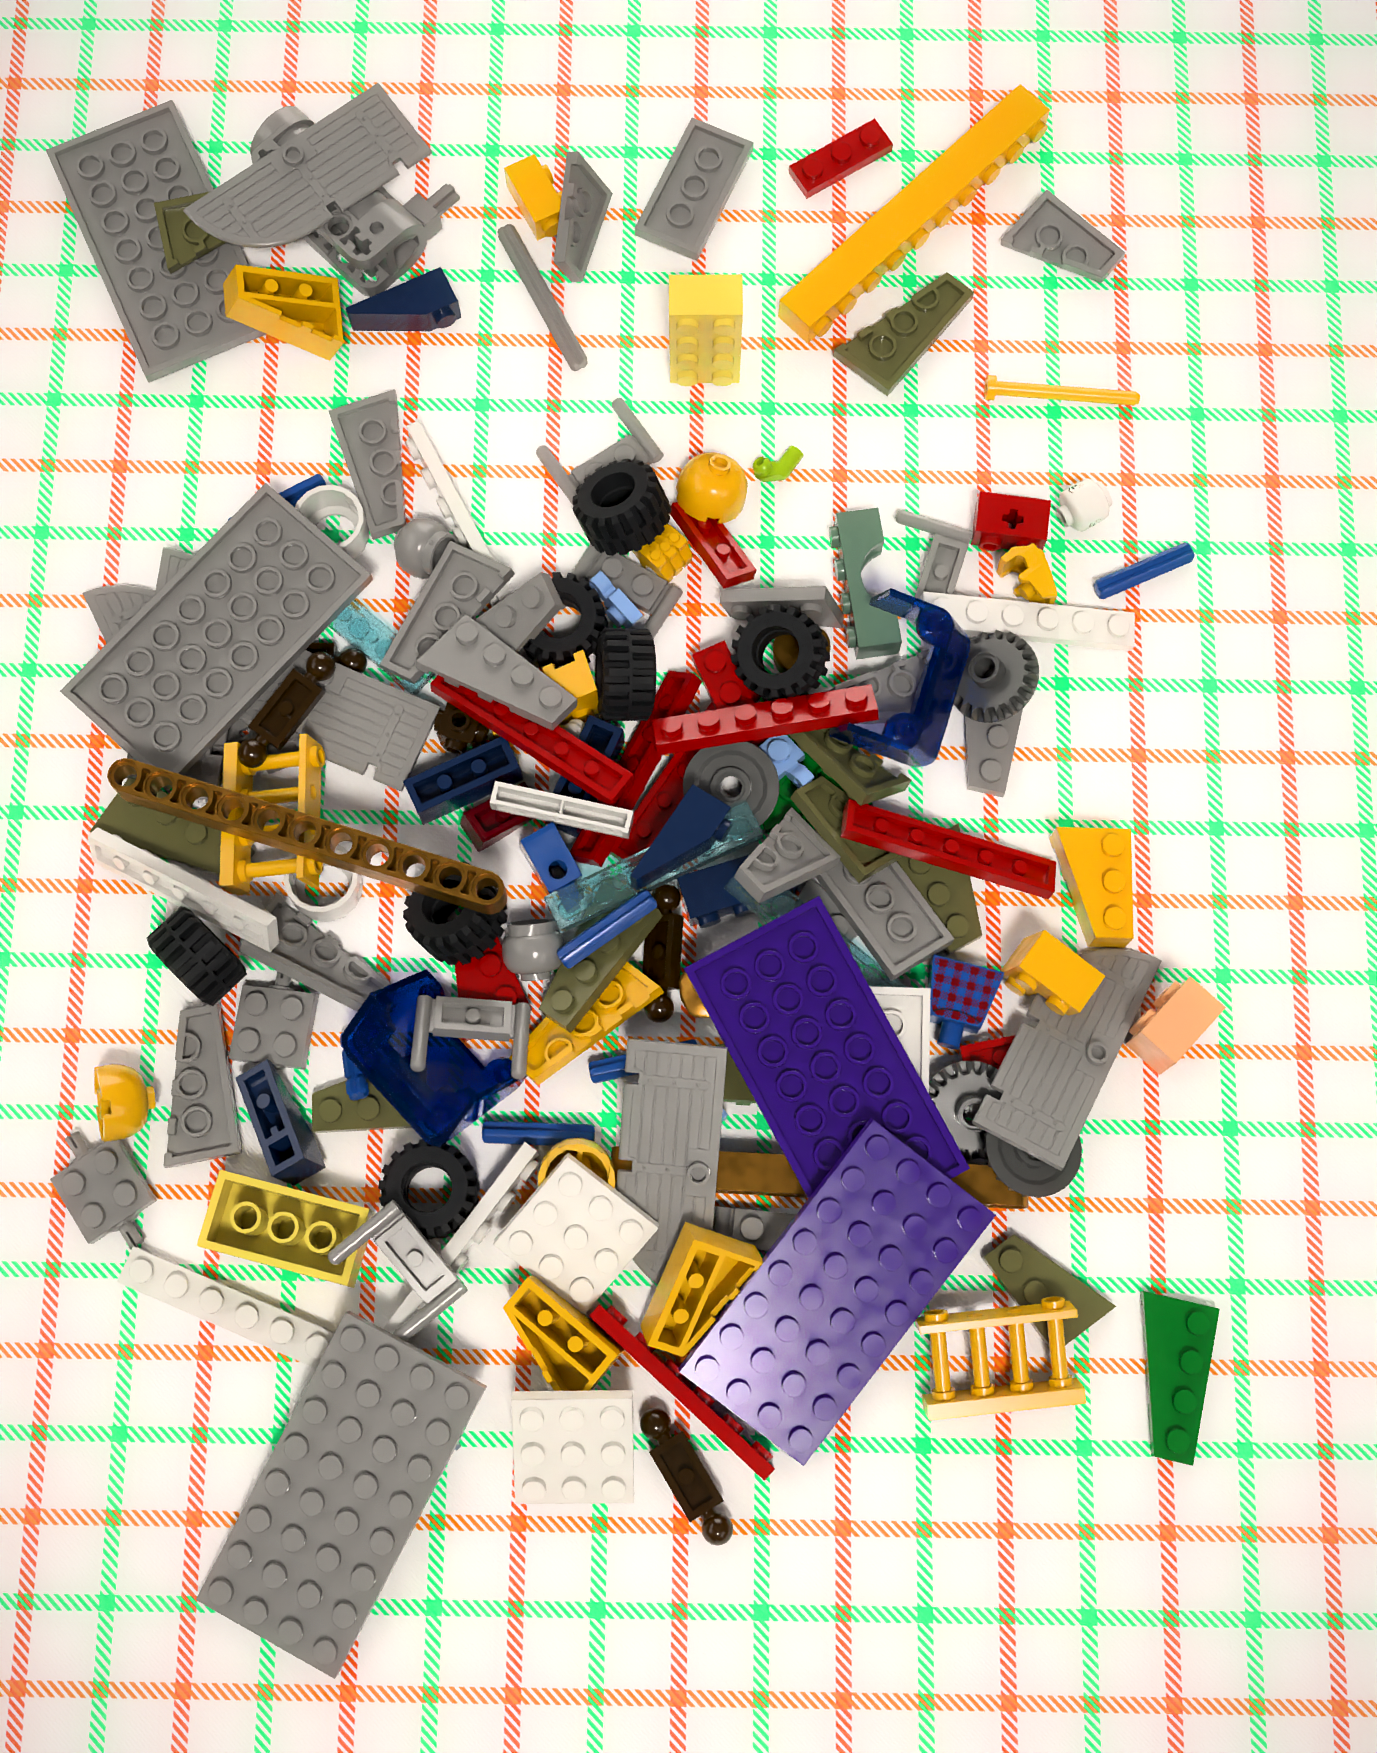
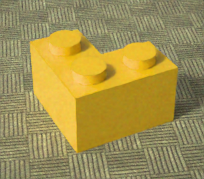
M1046 930L1023 938L1000 970L1004 972L1003 978L1006 980L1004 984L1008 989L1019 996L1024 994L1030 996L1039 993L1047 999L1045 1002L1047 1007L1061 1016L1080 1013L1105 978L1104 974Z

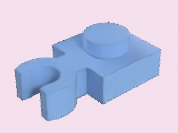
M601 570L590 579L591 589L595 588L599 597L604 601L603 604L607 608L605 613L616 626L621 627L623 625L625 628H631L643 616L619 588L616 589Z

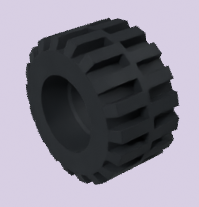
M623 459L618 463L616 461L610 462L603 468L602 466L597 468L595 473L588 475L584 479V483L577 487V495L573 496L572 500L574 505L572 508L590 544L600 553L605 551L607 555L614 556L616 553L626 555L629 551H639L642 549V546L650 545L654 542V538L657 535H661L665 530L664 525L669 523V513H671L669 500L652 467L648 464L644 465L643 461L635 460L631 462L630 459Z
M552 572L553 578L551 579L563 605L578 610L581 613V621L576 630L568 636L553 638L540 632L535 639H529L523 648L533 661L536 659L542 667L553 663L557 669L575 661L573 654L584 650L587 662L590 663L589 656L591 654L596 656L597 641L602 629L608 628V621L602 601L595 588L591 589L589 582L582 578L581 581H578L576 575L568 573L567 577L563 578L561 572Z
M773 605V610H769L765 606L758 609L760 615L755 617L753 614H750L745 618L749 622L744 628L739 625L736 630L740 634L739 640H732L731 647L736 650V654L731 655V660L737 666V669L734 670L737 677L743 680V684L748 689L764 699L777 700L807 695L811 687L817 689L821 685L817 680L821 675L826 676L828 669L825 667V661H830V653L826 650V647L829 646L827 638L822 635L823 631L814 621L796 608L789 606L786 609L782 605ZM778 636H794L799 645V654L795 664L786 672L780 674L768 673L763 664V654L767 645Z
M604 628L599 635L596 648L595 685L598 694L597 709L603 721H648L652 714L656 695V652L653 637L648 629Z
M450 875L445 878L442 886L448 889L456 888L461 883L462 877ZM494 886L484 887L479 893V898L491 900L498 894V889ZM414 891L411 896H406L404 904L408 908L403 910V918L407 921L405 924L407 931L436 960L440 962L445 961L448 965H456L458 960L464 965L471 963V958L474 956L477 959L485 956L483 951L487 948L492 950L496 945L494 942L496 937H502L504 929L501 925L507 923L508 915L504 912L507 909V904L500 912L492 915L464 907L455 919L446 923L448 916L458 905Z
M180 906L147 937L150 949L197 998L208 1005L214 1006L247 975L242 962L188 908Z
M419 1139L417 1144L409 1142L403 1145L404 1150L400 1153L395 1151L390 1156L393 1160L389 1165L385 1164L381 1171L384 1173L383 1180H379L378 1185L382 1195L379 1197L381 1206L385 1207L392 1200L396 1201L402 1211L407 1214L427 1240H432V1238L443 1239L452 1232L456 1233L474 1207L479 1203L477 1196L478 1191H480V1184L474 1167L459 1149L441 1140L429 1141L428 1139ZM432 1167L439 1168L447 1173L452 1182L451 1195L440 1209L428 1213L421 1212L414 1208L409 1201L408 1188L410 1182L421 1170Z

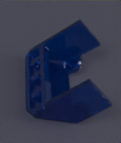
M890 588L872 597L869 605L915 622L919 637L924 642L930 644L910 713L900 712L889 717L884 725L882 735L847 723L830 729L828 736L908 766L919 768L930 765L938 756L969 655L970 639L962 627L944 608Z

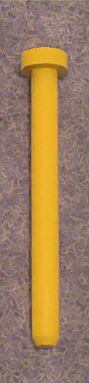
M987 375L984 387V399L993 401L996 395L1132 406L1139 404L1140 394L1136 391L997 381L996 375Z

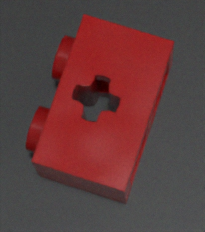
M980 491L975 505L971 545L979 546L986 551H997L1000 549L1010 550L1012 547L1028 546L1034 543L1038 549L1040 548L1043 551L1048 536L1051 500Z

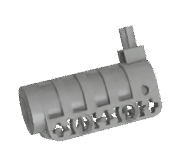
M285 106L276 110L264 120L253 137L250 147L252 164L315 123L296 106ZM446 183L427 200L417 193L407 203L402 205L382 186L343 213L335 204L329 207L328 210L334 219L303 239L361 294L372 297L389 288L417 262L427 245V241L443 229L440 216L459 201L460 196L455 192V188L451 184L448 185ZM339 254H341L349 263L340 262L338 260ZM360 270H364L371 278L376 276L377 281L373 283L371 280H367L365 282L363 273Z

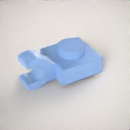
M787 735L768 738L759 746L770 757L777 769L779 780L786 775L796 788L799 789L814 779L813 774L804 765L800 764L805 759V753Z

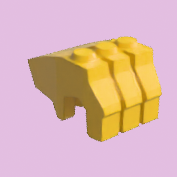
M666 524L664 525L665 530L661 535H657L654 538V542L650 545L642 546V549L635 552L633 550L632 552L639 559L643 568H651L659 577L669 583L673 576L676 577L683 570V567L685 568L692 561L693 555L687 539L674 527Z
M1034 543L1028 546L1012 547L1000 557L996 571L1000 578L1005 577L1011 572L1019 573L1018 581L1021 584L1013 592L1016 597H1023L1025 600L1035 603H1055L1058 595L1055 582L1045 554L1040 548L1038 549Z

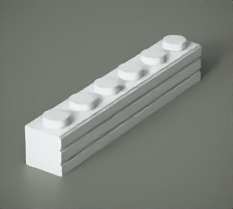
M498 781L494 783L490 799L492 810L629 839L634 819V812L632 810Z

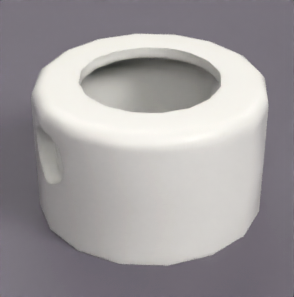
M336 485L318 486L307 491L297 501L295 508L315 526L328 516L339 515L346 517L352 522L355 531L346 541L337 545L354 560L365 550L369 539L366 516L358 498L349 490Z
M339 844L335 848L336 854L348 852L345 847ZM292 853L289 859L297 858V855ZM337 868L347 877L349 883L348 891L336 903L324 907L316 906L310 902L305 892L306 884L296 878V873L284 874L283 883L287 895L301 913L315 921L332 922L344 918L356 908L362 896V876Z

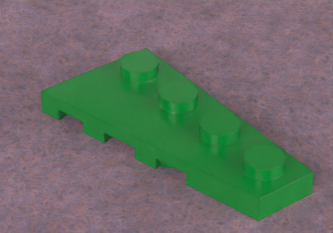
M1141 1291L1140 1299L1141 1306H1143L1144 1325H1142L1143 1342H1145L1147 1365L1145 1366V1374L1149 1395L1148 1420L1151 1456L1193 1466L1220 1309Z

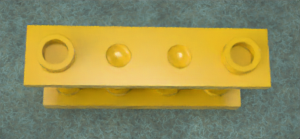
M307 733L299 734V751L267 755L264 763L257 768H248L240 763L237 756L239 742L224 743L222 788L273 804L298 802L299 812L320 818L321 767L325 765V753L322 745ZM299 766L298 787L253 791V775L256 774V771ZM234 808L229 813L228 820L240 818L244 813V808ZM279 824L266 825L263 831H273ZM307 830L303 832L299 837V842H310L316 836V831ZM221 831L219 886L236 895L250 894V882L253 878L296 873L297 879L311 888L319 887V875L323 871V863L297 855V858L251 863V846L255 841Z
M1052 1296L1041 1299V1304L949 1314L945 1309L925 1311L924 1316L918 1317L915 1320V1326L920 1335L930 1334L935 1388L931 1390L932 1393L922 1394L923 1410L928 1420L1086 1404L1084 1386L1077 1377L1072 1378V1375L1068 1374L1063 1319L1078 1318V1312L1070 1301H1065L1064 1297ZM1047 1321L1052 1375L1048 1377V1381L1033 1382V1379L1029 1378L1024 1323ZM1008 1325L1013 1380L1010 1381V1385L994 1386L993 1383H990L985 1327ZM969 1329L974 1384L971 1385V1389L955 1391V1388L951 1387L946 1332Z

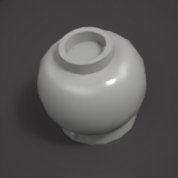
M415 518L397 532L394 539L396 560L403 571L415 578L428 579L449 541L459 545L460 543L455 535L451 534L443 524L435 519Z
M531 919L507 924V928L504 931L508 935L503 940L502 957L505 966L510 972L521 975V981L551 978L550 971L558 969L562 965L556 952L564 946V941L559 931L555 929L558 926L555 919Z

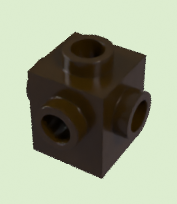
M448 702L445 710L440 709L434 722V731H437L436 734L441 746L448 752L457 755L477 748L480 744L483 745L489 733V728ZM457 722L464 723L461 727L456 726Z

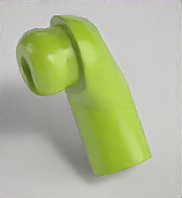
M791 445L779 461H770L769 458L762 456L754 461L752 469L755 477L762 482L786 480L804 455L800 449Z

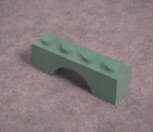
M879 508L836 513L834 526L829 527V540L831 548H837L839 559L834 560L836 580L843 581L845 592L840 593L841 611L843 615H849L850 626L846 627L848 648H854L856 660L899 654L902 639L897 610L895 607L884 605L875 600L867 592L861 577L864 567L882 553L884 536Z

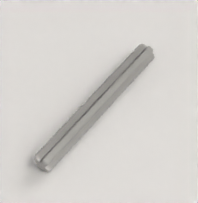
M507 224L504 227H500L497 231L498 238L570 369L578 371L585 368L588 364L587 356L515 226Z

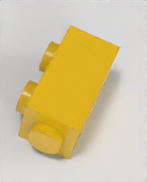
M535 154L505 167L506 186L536 240L557 235L562 191L557 193L553 187L554 179L549 167L546 164L541 166Z

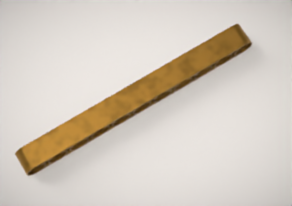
M119 759L108 769L107 778L109 784L122 799L480 913L491 915L498 913L507 903L508 896L503 880L499 875L491 871L133 759ZM128 775H137L133 784L126 787L122 786L123 780ZM172 786V791L169 795L163 798L157 797L162 787ZM203 796L208 797V802L205 806L199 809H192L196 799ZM234 808H244V813L240 818L228 820V815ZM274 818L280 819V824L275 830L270 832L263 831L267 821ZM307 830L316 831V836L310 842H299V837L303 832ZM340 842H352V847L347 853H335V848ZM379 852L389 854L387 861L383 865L374 866L370 864L375 854ZM416 863L425 865V870L420 876L409 877L406 875L411 865ZM450 875H459L462 877V880L456 888L448 889L442 886L445 878ZM494 886L498 888V894L491 900H483L479 898V893L484 887Z
M619 1146L612 1147L611 1161L615 1169V1187L617 1170H632V1161L618 1159ZM719 1151L716 1193L807 1198L784 1154ZM968 1164L970 1169L951 1179L987 1208H1028L1029 1196L1022 1197L1020 1193L1008 1190V1187L1002 1181L996 1180L994 1170L988 1165Z

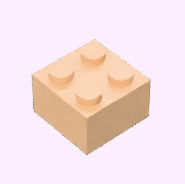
M1191 976L1182 984L1175 980L1152 1003L1157 1010L1154 1011L1150 1008L1131 1026L1128 1032L1133 1036L1125 1045L1160 1075L1181 1059L1226 1007Z

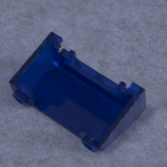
M425 969L371 992L344 1030L342 1047L347 1057L418 1135L429 1145L440 1146L453 1139L518 1089L527 1076L520 1080L514 1079L511 1076L512 1060L506 1057L495 1058L485 1067L459 1038L433 1036V1033H429L425 1069L421 1072H415L410 1068L417 997L428 995L436 999V996H445L441 984Z

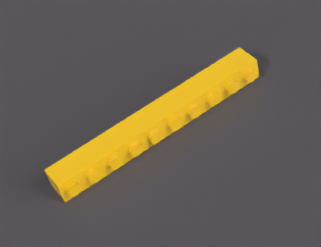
M1019 84L779 300L778 317L807 344L816 336L822 337L831 328L834 319L840 314H848L856 305L857 299L865 291L867 293L872 292L887 271H895L903 263L906 254L913 248L917 250L922 247L929 238L930 233L937 226L939 228L944 227L960 205L963 207L967 206L974 199L977 190L982 185H990L998 177L1003 166L1008 162L1013 164L1022 155L1024 147L1031 141L1036 143L1042 138L1048 128L1046 123L1050 109L1024 86Z

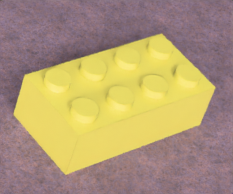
M742 274L669 275L670 383H678L681 386H694L697 383H713L716 386H728L732 383L740 382L743 323Z
M220 1170L196 1246L354 1288L368 1241L339 1265L330 1263L328 1253L374 1216L376 1212L369 1208Z

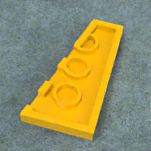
M626 962L571 1033L547 1017L531 1032L528 1042L526 1076L537 1085H540L650 1004L654 999L662 995L664 991L629 962ZM512 1055L508 1058V1060H509L511 1063H512Z

